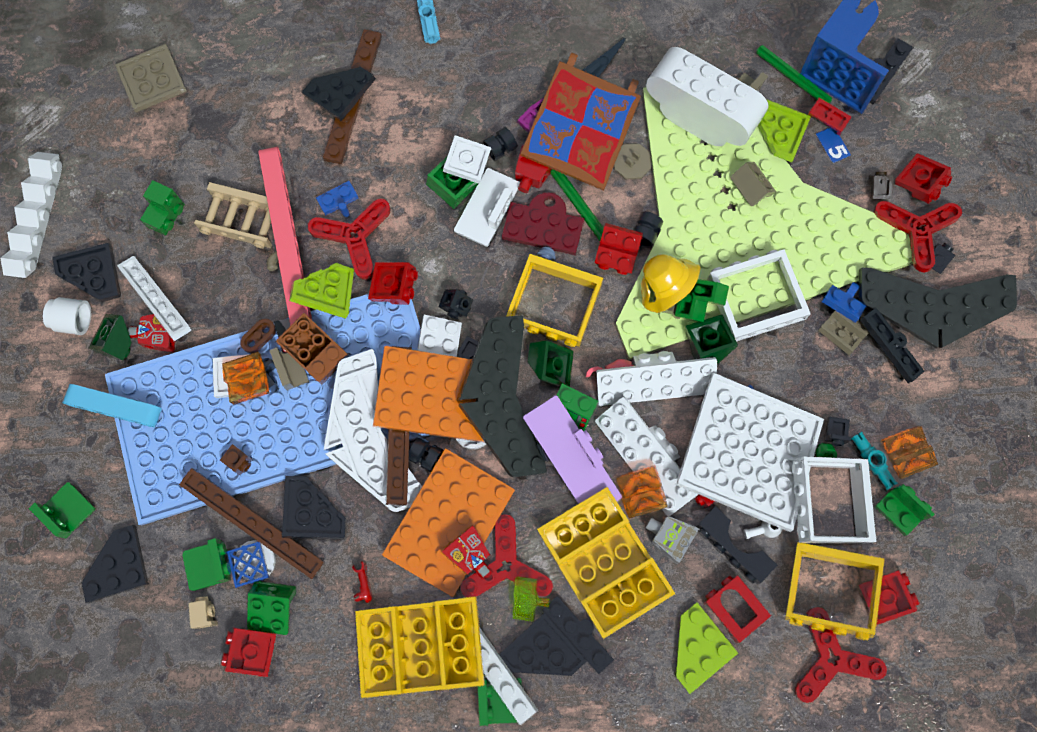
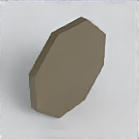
M623 144L614 164V170L624 179H642L652 168L651 153L641 144Z

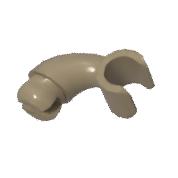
M277 251L272 253L267 259L266 265L269 271H275L278 268Z

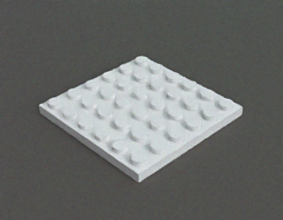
M713 373L703 398L676 485L791 532L794 529L797 518L795 512L794 474L792 472L793 460L801 457H814L824 419Z

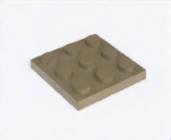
M167 44L115 64L136 113L187 92Z

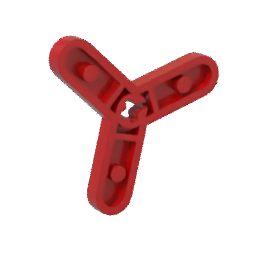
M377 199L351 224L315 217L309 221L308 230L313 237L347 244L357 277L363 280L369 279L373 275L374 266L366 238L389 216L391 208L385 199ZM351 232H353V233L358 232V233H357L358 237H357V238L352 237L350 233H351Z
M881 201L876 205L874 213L880 220L898 230L904 231L910 236L914 268L919 272L925 273L929 272L935 264L932 234L958 221L962 215V209L955 203H947L919 217L890 202ZM925 226L923 230H921V229L917 230V229H916V227H919V228H920V227Z
M501 515L495 524L496 560L487 565L491 571L483 578L477 572L466 578L461 584L462 594L466 598L478 597L500 582L508 579L537 596H548L553 589L551 579L517 560L515 520L510 515ZM503 561L512 563L509 572L506 570L499 573L496 572L503 566Z
M814 607L806 613V616L830 621L828 613L823 608ZM808 625L819 658L797 683L795 695L801 702L810 703L820 695L838 672L880 680L886 675L887 667L879 658L841 650L833 630L824 629V631L812 629L811 625ZM830 652L833 656L838 657V660L835 661L836 665L828 662Z

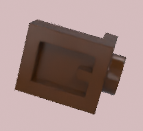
M233 444L220 459L222 463L238 475L247 472L253 460Z

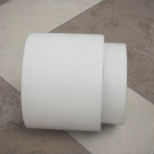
M62 297L47 301L43 310V322L47 328H51L54 332L84 335L89 328L91 307L88 301Z

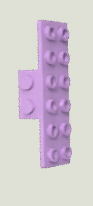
M558 396L552 397L523 416V419L578 504L608 487L616 501L622 498V495L602 466L604 464L601 460L604 458L598 448L594 449L591 445L592 438L586 430L583 432L582 429H578Z

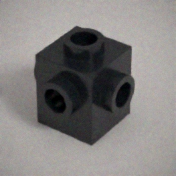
M445 289L438 307L448 312L447 315L451 318L467 317L471 310L473 299L467 296V292L463 290Z

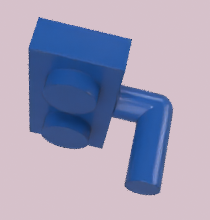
M350 181L316 197L325 216L339 209L344 217H348L350 214L347 204L359 199Z

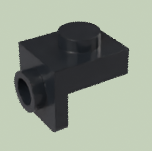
M945 242L943 245L938 243L934 249L935 264L932 269L941 274L954 258L955 253L952 252L954 248Z
M270 359L262 362L264 369L262 372L260 371L259 377L261 378L263 374L266 375L267 383L263 388L265 391L269 389L274 393L280 388L269 375L276 368L274 361Z
M829 416L827 418L825 441L832 442L831 445L839 447L851 441V437L848 436L850 419Z

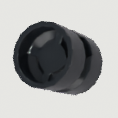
M507 127L497 131L496 136L491 135L483 140V145L491 147L489 156L494 161L505 156V152L510 153L518 147L516 139Z
M643 211L637 220L638 225L634 226L633 230L643 233L640 242L641 246L652 247L657 238L656 233H659L663 225V220L652 212Z
M419 436L409 449L408 460L415 464L421 463V467L431 473L444 450L436 445L430 446L429 441Z

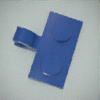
M854 282L845 292L832 285L822 300L824 304L855 323L859 320L866 305L853 298L860 287Z

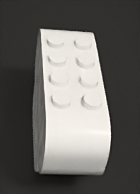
M679 47L668 49L646 84L647 91L660 103V110L669 121L714 146H723L726 142L737 146L745 145L768 110L767 100L757 90Z

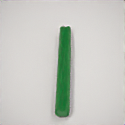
M761 45L757 49L756 54L816 100L821 98L829 104L832 102V97L765 46Z
M552 169L551 175L599 241H601L604 227L566 175Z

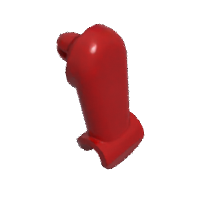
M361 561L362 568L360 570H357L355 565L352 566V569L358 573L360 592L356 593L354 598L359 597L355 599L357 602L364 599L366 603H369L373 596L366 572L367 565L364 561Z

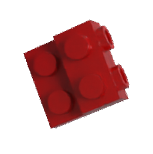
M917 153L895 179V185L911 191L912 197L929 204L932 200L936 201L939 198L943 186L948 187L951 183V167Z
M605 223L595 264H598V267L604 270L609 268L617 269V273L622 275L632 274L643 233Z
M375 262L368 299L372 302L409 305L410 299H413L415 294L413 282L418 279L416 268L409 262Z
M900 569L882 575L876 625L918 611L917 605H920L915 592L910 593L907 586L911 584L906 572L901 573ZM873 580L859 584L869 609Z
M233 627L232 632H227L225 644L229 645L228 651L223 653L221 659V666H224V671L268 677L276 634Z

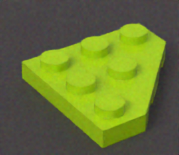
M767 100L768 110L758 124V128L773 155L792 162L811 116Z
M335 263L330 265L329 268L316 271L304 279L295 280L291 287L289 301L346 319L349 315L354 269Z
M697 602L680 615L679 623L680 630L675 677L689 694L738 654Z

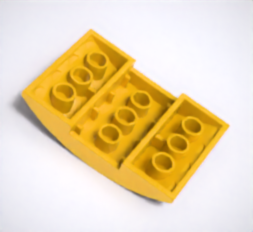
M608 487L537 529L553 559L603 639L675 595L656 562L650 557L629 524L628 518Z
M476 597L355 611L361 698L485 685Z

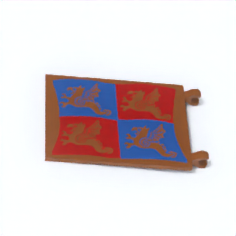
M571 53L567 64L559 61L520 156L604 191L641 98L640 95L635 94L639 81L632 79L628 90L575 68L574 64L578 55Z

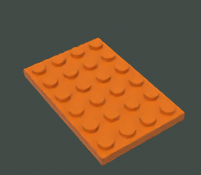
M384 346L373 427L484 442L458 406L462 403L476 402V399L457 401L472 359Z
M445 448L382 556L454 597L466 573L443 555L441 551L472 525L483 543H485L515 489Z

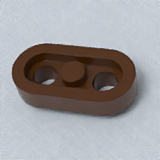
M269 319L259 320L242 336L240 345L243 350L250 354L258 352L275 335L276 328L274 323ZM265 328H269L267 333L263 332ZM254 341L255 345L249 347V344Z

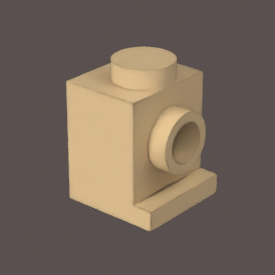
M208 596L195 598V602L189 603L191 629L218 625L217 621H213L215 607L211 601H208Z

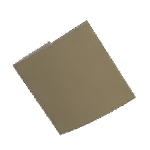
M836 310L818 330L848 355L856 349L869 333L860 321L865 315L862 314L855 323Z

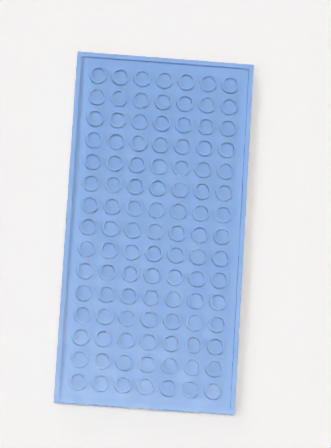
M369 294L350 299L349 315L346 319L319 310L311 311L312 321L349 356L373 349L377 362L378 385L384 346L412 347V350L417 351L421 328L412 299H410L409 305H395L390 302H372L368 299ZM265 328L263 332L267 333L269 328ZM245 331L105 374L109 394L162 408L156 428L115 418L138 525L148 524L206 505L179 485L191 468L197 470L234 497L285 481V476H301L336 465L325 454L342 448L343 445L340 444L324 450L337 370L323 385L306 371L309 382L287 391L282 386L275 368L269 375L280 388L276 392L272 393L269 389L265 391L263 388L255 397L249 399L240 396L215 398L213 358L250 354L244 351L240 345L242 336L248 332ZM277 331L258 352L253 353L254 358H256L255 363L260 359L262 362L272 359L269 351L277 347L281 351L280 345L276 342L278 339ZM251 342L249 344V347L254 346L255 342ZM381 428L382 433L388 440V429ZM409 432V441L416 440L419 436L425 437L429 435ZM232 444L253 459L248 471L241 475L236 474L220 461Z

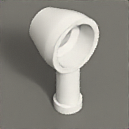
M765 521L761 523V526L743 529L746 539L761 534L769 538H775L782 531V528L779 527L773 530L771 524Z

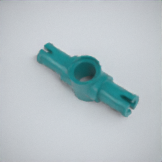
M863 432L852 437L851 440H853L861 452V457L868 459L869 471L877 475L885 489L888 490L898 484L887 469L888 465L886 464L885 454L877 450L875 446L872 447ZM871 456L877 459V465L871 462Z

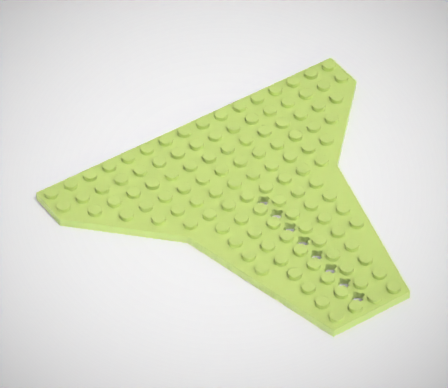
M646 87L643 88L642 93L658 216L663 220L660 233L646 262L654 256L662 254L676 259H687L700 266L698 279L707 280L710 272L717 267L726 268L736 261H741L742 263L756 255H759V257L765 256L772 250H785L805 300L826 293L832 285L841 288L852 284V282H859L860 268H873L888 273L913 264L908 234L880 220L871 211L803 183L786 160L773 155L758 126L747 143L742 146L733 145L728 142L723 146H714L709 143L707 145H704V143L700 144V138L669 121L661 112L660 103L649 94ZM708 155L715 157L713 162L710 159H706ZM746 162H755L776 190L772 196L764 197L755 206L749 205L730 178ZM715 171L722 173L721 178L713 175ZM722 187H726L729 189L728 194L720 192V190H722ZM729 204L736 206L735 211L727 208ZM778 261L719 279L720 283L729 286L727 301L736 323H741L795 304ZM643 268L616 322V328L629 360H632L633 356L643 353L649 354L688 340L685 326L698 322L683 318L675 319L672 314L656 313L647 310L642 305L641 282L644 277ZM648 283V287L651 293L649 302H654L656 297L655 292L652 290ZM707 304L704 320L721 315L717 304Z

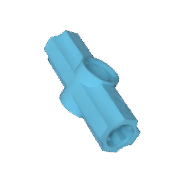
M417 0L424 40L430 44L436 43L440 40L433 0Z

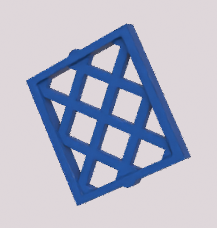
M260 542L246 546L243 545L240 548L227 551L235 588L269 578ZM256 546L253 553L247 551L249 547ZM258 549H259L261 558L258 557V556H256V553H257ZM242 550L239 558L233 555L234 552ZM245 553L251 555L248 562L242 560ZM232 558L237 560L235 565L233 564ZM253 558L260 560L257 567L250 564ZM239 562L246 565L243 571L236 569ZM261 564L263 565L264 572L259 569ZM248 567L254 569L251 576L245 574ZM235 571L240 574L238 579L236 577ZM257 571L263 574L261 578L254 579ZM243 576L249 579L248 582L240 583V580Z

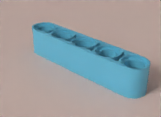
M69 384L62 402L75 408L156 428L162 408L152 404L74 384Z

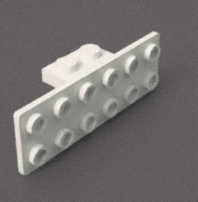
M667 351L656 354L643 353L633 356L634 366L596 371L599 406L614 405L622 397H625L629 403L705 395L711 375L713 373L717 374V360L713 357L676 361L673 352Z
M625 397L619 399L595 420L634 473L643 471L649 472L653 477L654 475L659 477L661 486H654V488L664 493L665 501L658 502L667 516L674 514L698 495L676 485L681 470L675 462L680 458L677 448L668 442L661 428L656 425L649 428ZM641 481V483H642L643 485L645 484L646 486L648 485V486L653 487V486H652L651 484H649L648 482Z

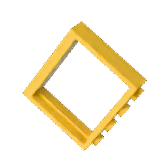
M529 254L506 317L516 315L533 269L592 288L594 290L577 336L523 318L524 328L529 333L535 335L540 333L546 335L545 337L549 340H560L567 346L580 347L599 295L603 278Z
M797 542L785 620L790 621L789 624L795 626L811 625L812 629L818 631L830 629L837 635L846 636L847 633L854 634L855 638L861 640L873 638L876 631L884 558ZM802 557L874 570L867 629L793 613Z

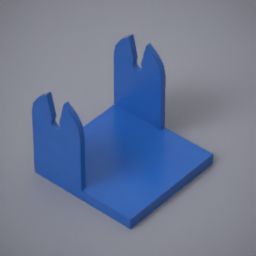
M842 0L817 35L800 74L821 90L862 114L889 71L857 52L858 45L875 23L879 10L876 0H874L859 14L855 10L858 9L861 0Z

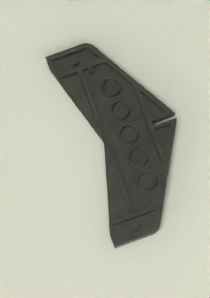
M873 268L859 269L860 302L870 310L877 308L886 320L934 348L939 347L940 349L1013 312L1017 307L1016 275H1003L937 290Z
M523 315L496 317L486 322L457 400L476 399V402L462 403L458 406L511 477L547 473L546 463L539 452L532 431L523 419L525 415L516 396L524 331Z

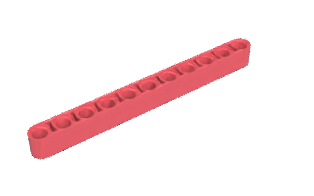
M276 146L259 150L258 153L291 326L303 313L311 320L312 316L310 307L289 301L293 282L300 278L304 279L282 158L280 150Z

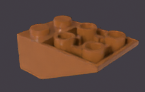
M305 313L276 340L321 385L337 370L338 363L342 359L350 357Z

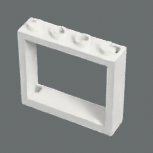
M772 250L765 256L759 257V255L749 258L746 262L736 261L730 264L729 267H717L710 272L707 280L720 283L719 279L778 261L798 309L738 328L729 303L726 300L725 306H717L736 342L806 320L811 314L785 250Z
M801 457L794 459L792 472L794 474L795 512L798 522L797 534L799 536V543L866 544L876 542L868 459ZM808 467L850 468L856 536H814Z

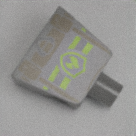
M667 516L663 523L651 518L646 526V529L656 534L651 543L676 564L680 563L699 530L695 526Z

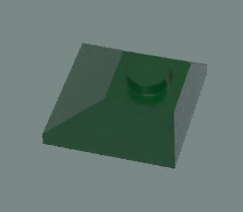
M105 314L89 349L123 361L129 355L132 344L123 316Z
M722 314L705 319L704 322H696L685 326L694 359L715 357L718 364L738 347Z
M547 340L530 343L528 364L540 380L560 387L562 383L570 387L574 351Z

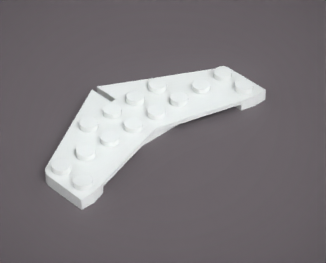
M373 349L342 359L338 363L324 450L342 444V448L328 452L325 455L385 505L388 440L382 433L381 428L373 427L378 380L376 356ZM409 469L407 505H385L393 512H399L411 507L422 488V485Z

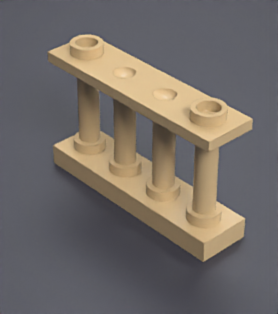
M209 182L207 190L212 195L213 200L205 222L198 220L194 222L199 231L206 235L212 233L252 243L255 247L264 249V247L271 248L272 244L266 238L271 224L267 196ZM223 199L230 201L231 204L223 226L212 224L220 201H223ZM238 205H247L249 208L241 230L230 229ZM259 208L264 209L266 215L259 234L248 233L256 210Z

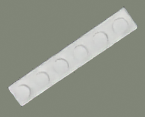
M135 256L117 265L121 273L173 341L191 331L189 325Z
M479 627L483 673L519 725H521L538 712V709Z

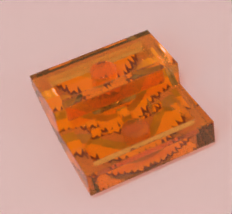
M259 352L222 363L223 381L228 384L229 402L235 405L269 394L267 375Z
M915 426L881 439L892 466L900 479L938 465L933 447L928 445L922 426Z
M655 465L616 478L623 495L622 502L629 519L667 508L665 493Z

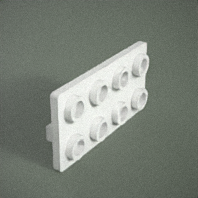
M487 168L480 184L475 189L455 226L454 232L488 247L518 191L520 182Z

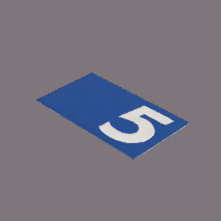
M830 127L816 134L832 163L851 155L843 140L833 128Z

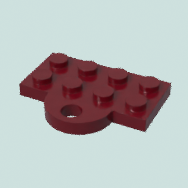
M548 192L541 193L532 199L529 206L510 203L502 239L539 248L549 247L554 251L576 256L584 218L566 214V205L560 196ZM548 199H551L555 202V204L551 207H548L544 204V202Z

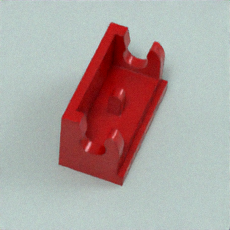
M821 98L816 101L808 114L811 118L814 117L838 131L837 135L839 136L851 119L850 115Z

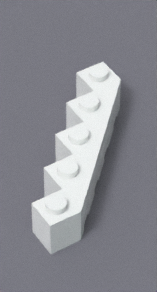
M36 152L28 158L31 176L21 182L24 201L14 207L17 225L7 232L10 251L1 257L3 275L26 278L36 269L61 175L62 163L60 162L59 154Z

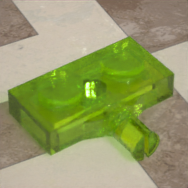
M518 576L515 578L513 619L533 622L536 606L549 608L550 598L538 597L536 591L537 579Z

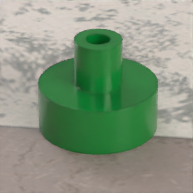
M820 443L815 450V456L836 458L837 452L833 445Z

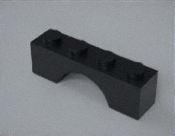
M715 506L696 525L699 528L698 533L705 539L709 538L714 543L713 547L719 553H725L730 558L728 561L732 566L745 572L744 577L749 582L761 584L778 565L763 550L757 553H744L738 550L729 538L731 520Z

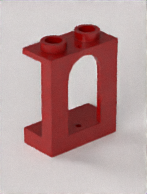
M737 575L733 578L728 576L721 582L722 587L718 591L713 589L705 595L707 600L703 604L711 609L730 632V637L734 642L740 643L770 618L771 615ZM727 589L738 592L756 614L741 628L721 604V594Z

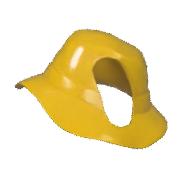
M665 254L654 256L648 260L643 268L644 277L641 282L642 305L647 310L656 313L671 308L691 292L698 280L700 266L690 260L676 259ZM648 283L652 290L655 292V302H649L651 293L648 287Z

